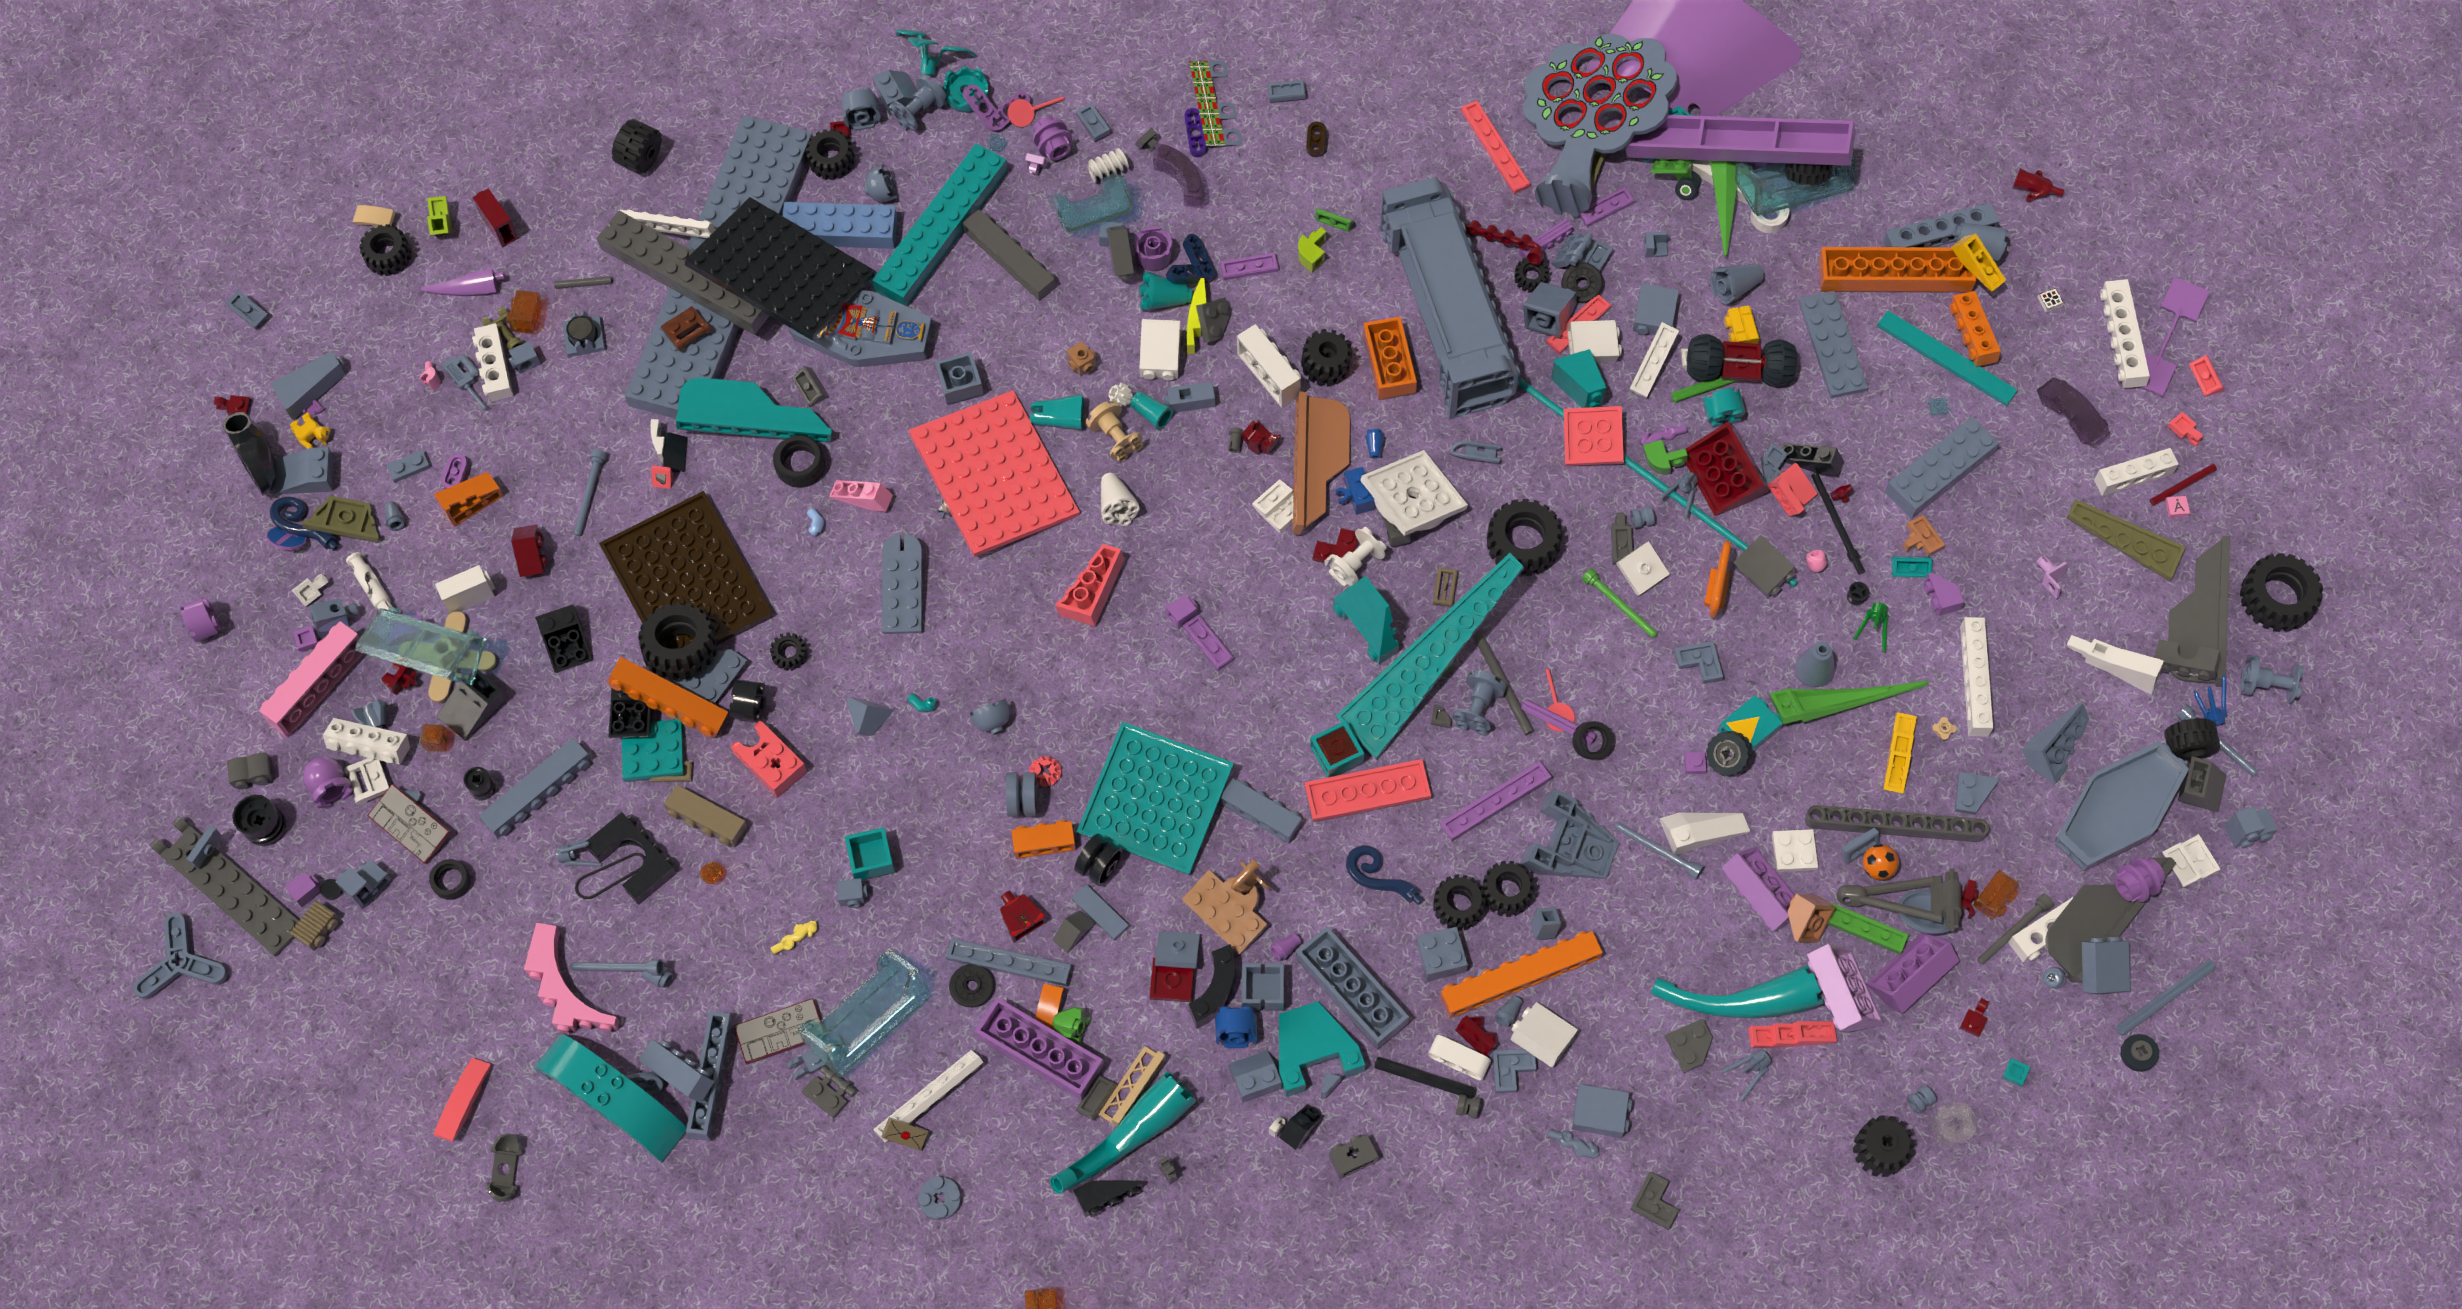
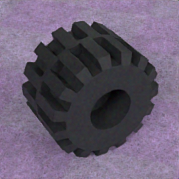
M636 119L626 121L613 142L612 160L638 174L647 172L656 161L662 143L661 132Z
M1321 329V333L1313 332L1312 337L1308 336L1303 347L1301 358L1302 372L1304 375L1309 374L1308 380L1311 382L1316 380L1317 385L1322 386V383H1326L1327 386H1332V382L1340 383L1342 378H1346L1350 369L1353 350L1350 348L1351 343L1349 340H1345V335L1342 333L1337 335L1336 330L1327 332V329Z
M1882 1115L1876 1120L1875 1118L1870 1119L1854 1139L1856 1144L1853 1147V1153H1858L1855 1158L1856 1162H1863L1864 1166L1862 1169L1865 1172L1868 1169L1873 1170L1871 1174L1877 1177L1879 1173H1882V1177H1888L1891 1173L1893 1175L1898 1173L1913 1155L1914 1150L1911 1149L1915 1143L1914 1140L1909 1139L1912 1132L1910 1129L1906 1131L1903 1128L1906 1125L1903 1121H1900L1899 1124L1896 1123V1117L1890 1116L1886 1120L1885 1115Z

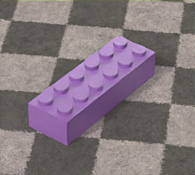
M998 997L974 1031L976 1039L1081 1101L1104 1067L1103 1059Z

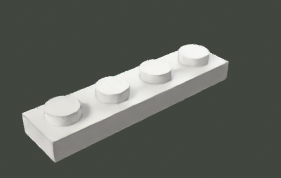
M1663 322L1660 324L1629 391L1645 399L1647 398L1679 330Z

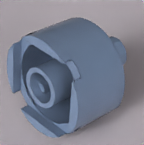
M870 88L843 93L841 107L844 123L847 127L852 126L854 130L860 131L874 127V123L877 120L879 122L880 111L877 96Z

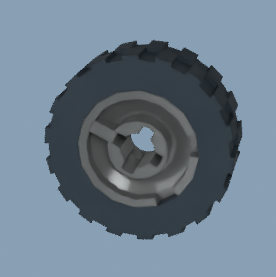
M1726 731L1718 733L1717 736L1711 738L1712 740L1708 743V748L1706 749V759L1709 762V766L1713 768V771L1718 772L1720 775L1732 776L1743 773L1746 768H1749V764L1753 760L1752 744L1742 733ZM1729 749L1733 756L1728 757L1727 751Z

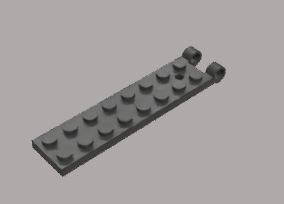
M178 816L171 824L183 835L169 849L157 838L149 846L271 954L277 957L294 939L290 931L293 930L298 920L215 847L212 854L206 857L199 869L192 866L187 860V854L193 850L202 836Z

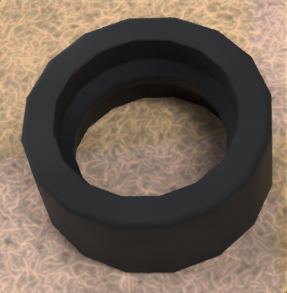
M1584 722L1573 733V748L1583 758H1602L1612 748V733L1601 722ZM1588 729H1597L1602 735V747L1596 752H1589L1583 746V734Z
M445 859L438 862L429 874L431 888L440 898L446 900H455L462 897L470 886L471 877L468 870L460 861L454 859ZM449 869L458 870L462 876L460 884L451 890H443L438 884L440 875Z

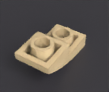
M358 205L353 223L356 225H372L375 228L381 224L382 226H385V224L392 226L396 212L382 207Z

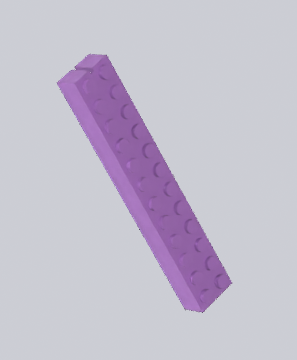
M1668 115L1665 122L1656 130L1646 134L1634 135L1630 143L1625 146V150L1629 158L1851 166L1856 131L1854 121Z

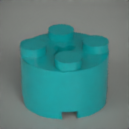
M1734 388L1721 389L1712 392V397L1708 398L1707 395L1703 398L1702 401L1707 420L1713 428L1722 426L1723 422L1738 423L1742 421L1741 417L1746 413L1739 389L1736 392Z

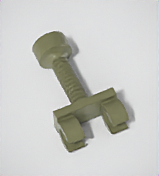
M503 306L497 309L500 317L493 322L487 316L481 319L484 326L497 324L500 332L508 341L507 347L509 350L524 344L519 337L514 338L505 326L512 319Z

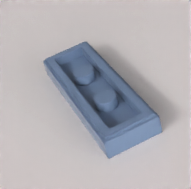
M1087 884L1072 897V901L1114 941L1129 928V925Z

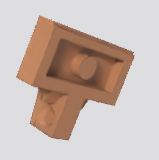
M1924 515L1907 523L1906 527L1911 534H1909V539L1905 540L1904 545H1902L1906 552L1917 547L1918 550L1923 549L1930 556L1945 548V543Z

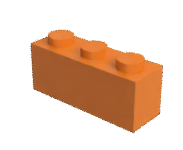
M1059 820L1054 824L1039 823L1034 827L1019 826L1011 830L1015 859L1076 850L1072 821Z

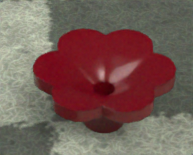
M1847 484L1838 487L1830 493L1831 498L1836 499L1840 497L1843 503L1849 501L1847 493L1853 490L1852 485Z

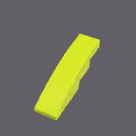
M1204 278L1199 280L1189 309L1187 354H1195L1194 337H1201V327L1196 305L1206 303Z

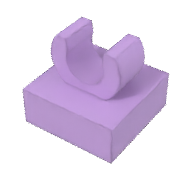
M1027 153L1025 159L1030 164L1029 172L1038 175L1040 167L1046 168L1048 162L1045 157Z

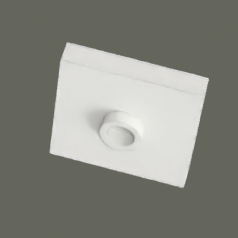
M1649 541L1616 563L1637 596L1670 574Z

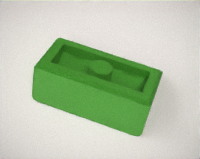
M1316 208V221L1350 232L1354 224L1353 220Z

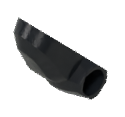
M237 412L227 417L222 426L234 451L263 496L272 489L276 477L275 458L267 445V439L261 428L245 412Z

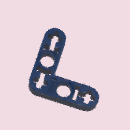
M1188 234L1182 244L1191 264L1172 265L1166 273V278L1173 284L1199 283L1200 278H1204L1205 283H1209L1216 274L1215 269L1200 238L1195 234ZM1196 256H1199L1202 261L1198 260ZM1187 271L1191 272L1194 277L1189 275Z

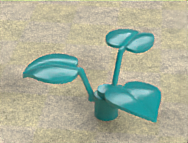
M896 30V36L908 34L917 37H908V40L916 48L920 46V73L935 75V67L939 65L943 53L947 51H966L976 57V54L967 48L944 46L935 60V56L928 55V45H938V43L923 39L922 36H927V34L916 30Z

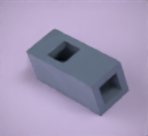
M1212 382L1167 388V395L1164 396L1165 405L1172 407L1173 413L1215 407Z

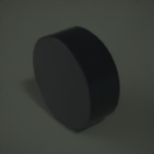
M335 879L324 881L320 887L322 896L327 900H335L342 894V890L335 882Z

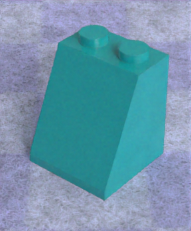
M1590 349L1554 359L1551 379L1581 408L1601 407L1603 405L1606 386Z

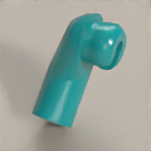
M912 693L907 698V701L919 712L932 711L936 707V700L933 697L920 700Z

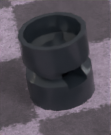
M473 767L464 775V785L474 799L483 801L489 799L494 794L496 789L495 783L483 767Z

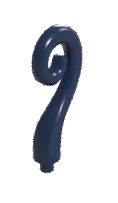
M282 497L275 500L271 505L270 518L274 525L282 531L315 539L325 549L331 548L333 551H336L339 548L337 538L333 534L303 528V525L293 524L282 518L280 511L287 506L297 508L296 512L287 510L284 512V517L287 520L297 521L304 517L306 508L304 503L298 498Z
M1361 845L1349 852L1346 859V869L1356 883L1369 889L1396 892L1409 903L1413 901L1417 905L1422 903L1423 898L1419 896L1420 890L1413 884L1401 879L1370 878L1358 870L1356 866L1358 858L1363 855H1369L1373 858V863H1362L1361 869L1369 874L1377 872L1382 865V857L1378 850L1368 845Z

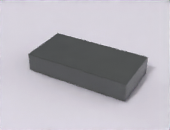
M1098 1075L1076 1108V1111L1095 1121L1116 1089V1084Z

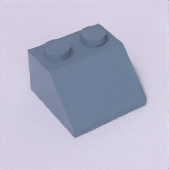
M886 70L872 76L874 89L889 116L892 115L888 110L892 101H897L906 107L913 100L912 95L917 92L906 72Z
M1267 1050L1228 1064L1242 1103L1281 1090L1282 1082Z

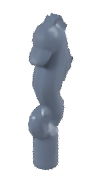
M1550 1129L1548 1137L1558 1140L1563 1147H1573L1577 1158L1585 1156L1593 1159L1598 1157V1147L1592 1141L1588 1142V1147L1582 1140L1573 1139L1570 1131H1563L1561 1133Z

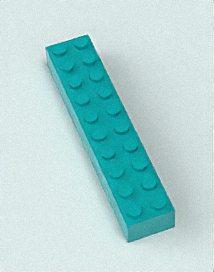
M975 143L873 278L874 291L908 306L964 231L962 222L982 207L1008 172L1007 159Z

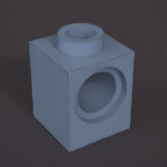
M530 341L509 350L511 354L509 361L513 369L517 368L520 374L541 365Z

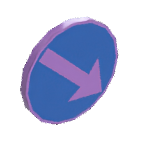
M278 527L269 529L266 534L269 544L282 550L299 549L306 543V537L284 532Z

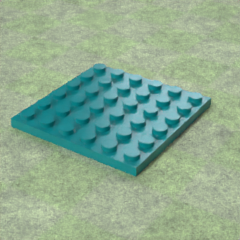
M1122 722L1077 829V833L1088 838H1092L1095 834L1099 833L1107 838L1108 845L1115 843L1125 852L1190 876L1234 763Z

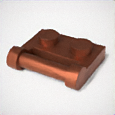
M693 306L661 325L662 331L679 352L704 333L708 334L711 332L709 325ZM700 326L698 329H696V330L693 331L692 333L688 334L687 336H685L684 338H682L681 340H679V338H681L682 336H684V335L687 334L688 332L692 331V330L695 329L696 327Z

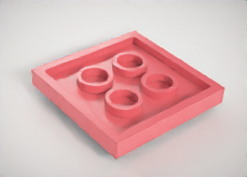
M1622 406L1564 409L1566 466L1624 463Z

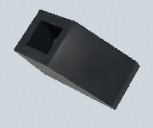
M1307 1104L1289 1119L1279 1138L1296 1150L1307 1140L1324 1116L1316 1108Z

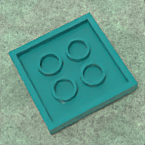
M677 719L653 721L649 737L622 738V779L624 782L684 775L683 728L681 721Z

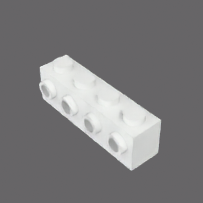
M337 718L332 719L323 734L326 748L398 765L401 764L410 749L407 734Z

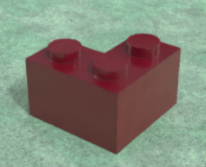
M537 524L514 528L511 543L520 577L543 573L544 566H547L546 556L541 554L540 549L543 548L544 536L542 530L538 529Z

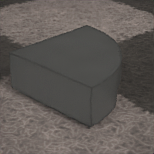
M1434 705L1431 725L1450 728L1451 719L1441 706Z

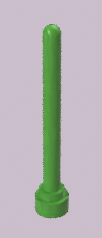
M1590 568L1583 575L1582 580L1587 585H1594L1650 637H1656L1657 632L1599 580L1598 573L1593 568Z

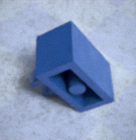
M1363 467L1345 471L1344 483L1346 489L1338 488L1335 490L1336 495H1344L1343 498L1338 499V503L1345 504L1350 499L1356 515L1372 511L1375 506L1374 497L1360 481L1362 475L1366 474Z

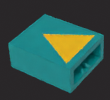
M1754 695L1720 723L1718 732L1737 731V733H1742L1744 737L1749 739L1748 741L1752 744L1754 752L1780 731L1783 722L1777 713L1772 712L1763 699H1759Z

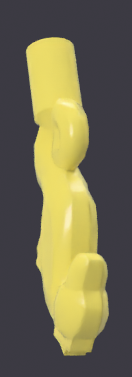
M809 921L803 925L796 924L793 930L794 934L784 936L780 943L770 947L773 954L775 955L784 949H792L794 942L801 941L807 934L809 937H812L817 931L816 921Z

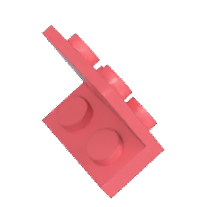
M1797 463L1792 464L1767 484L1788 516L1801 513L1804 510L1803 505L1817 495V491Z

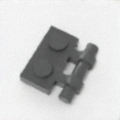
M824 1065L820 1069V1072L825 1075L824 1079L821 1081L815 1076L801 1092L834 1119L847 1104V1101L842 1098L843 1095L847 1093L852 1097L857 1090L851 1086L852 1084L848 1080L844 1081L837 1075L838 1072L833 1068L829 1069ZM831 1082L839 1087L836 1092L828 1086Z

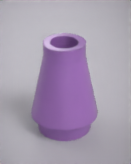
M1294 933L1289 937L1273 942L1270 951L1276 960H1285L1301 944V940Z

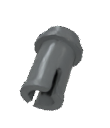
M1233 427L1229 431V452L1236 453V450L1237 453L1240 452L1243 432L1241 428Z

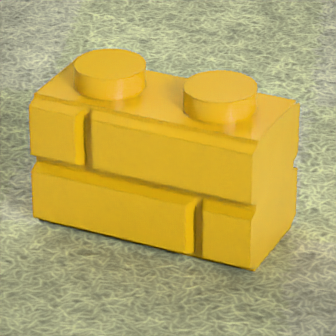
M1750 306L1730 308L1727 311L1726 317H1724L1725 327L1730 330L1729 342L1758 344L1759 336Z

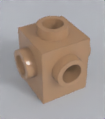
M1083 341L1066 350L1070 368L1072 371H1077L1080 376L1091 372L1096 366L1094 351L1091 348L1088 349Z

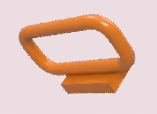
M1730 541L1723 543L1717 569L1711 568L1704 606L1710 607L1709 616L1711 618H1715L1718 610H1723L1730 577V572L1727 571L1731 550Z

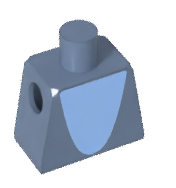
M339 598L309 605L312 622L319 639L326 637L330 629L340 621L349 627L348 618L358 615L355 603L343 606Z

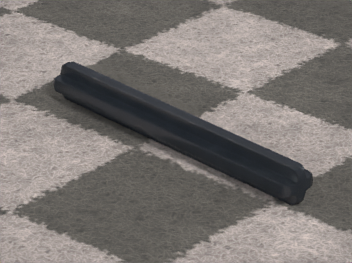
M1377 1057L1374 1064L1375 1069L1456 1095L1463 1094L1472 1099L1475 1093V1088L1381 1057Z

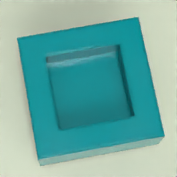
M2010 1058L2002 1079L2022 1087L2030 1066Z

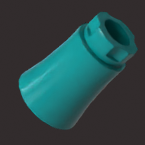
M1141 391L1137 392L1130 401V407L1149 421L1157 430L1163 429L1172 418V407L1155 400Z

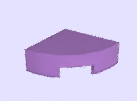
M314 400L302 413L306 414L309 412L310 415H317L325 410Z

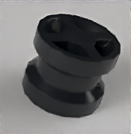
M1859 581L1852 583L1847 592L1849 603L1852 605L1863 604L1869 592L1867 585Z

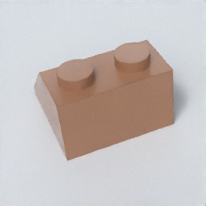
M1796 893L1791 899L1790 907L1787 911L1794 940L1797 942L1818 943L1836 906L1818 895Z

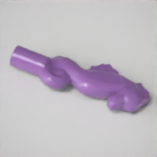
M1667 425L1664 428V432L1657 431L1650 437L1649 431L1642 434L1639 443L1643 446L1644 444L1662 439L1672 440L1678 434L1687 433L1685 425L1679 427Z

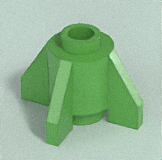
M1073 1007L1055 1015L1052 1025L1056 1032L1081 1046L1082 1036L1080 1035L1083 1033L1085 1026L1091 1022V1018L1083 1016L1082 1008Z

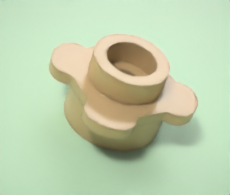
M1942 717L1939 723L1932 726V730L1942 740H1947L1950 734L1955 733L1957 730L1956 726L1952 725L1946 717Z

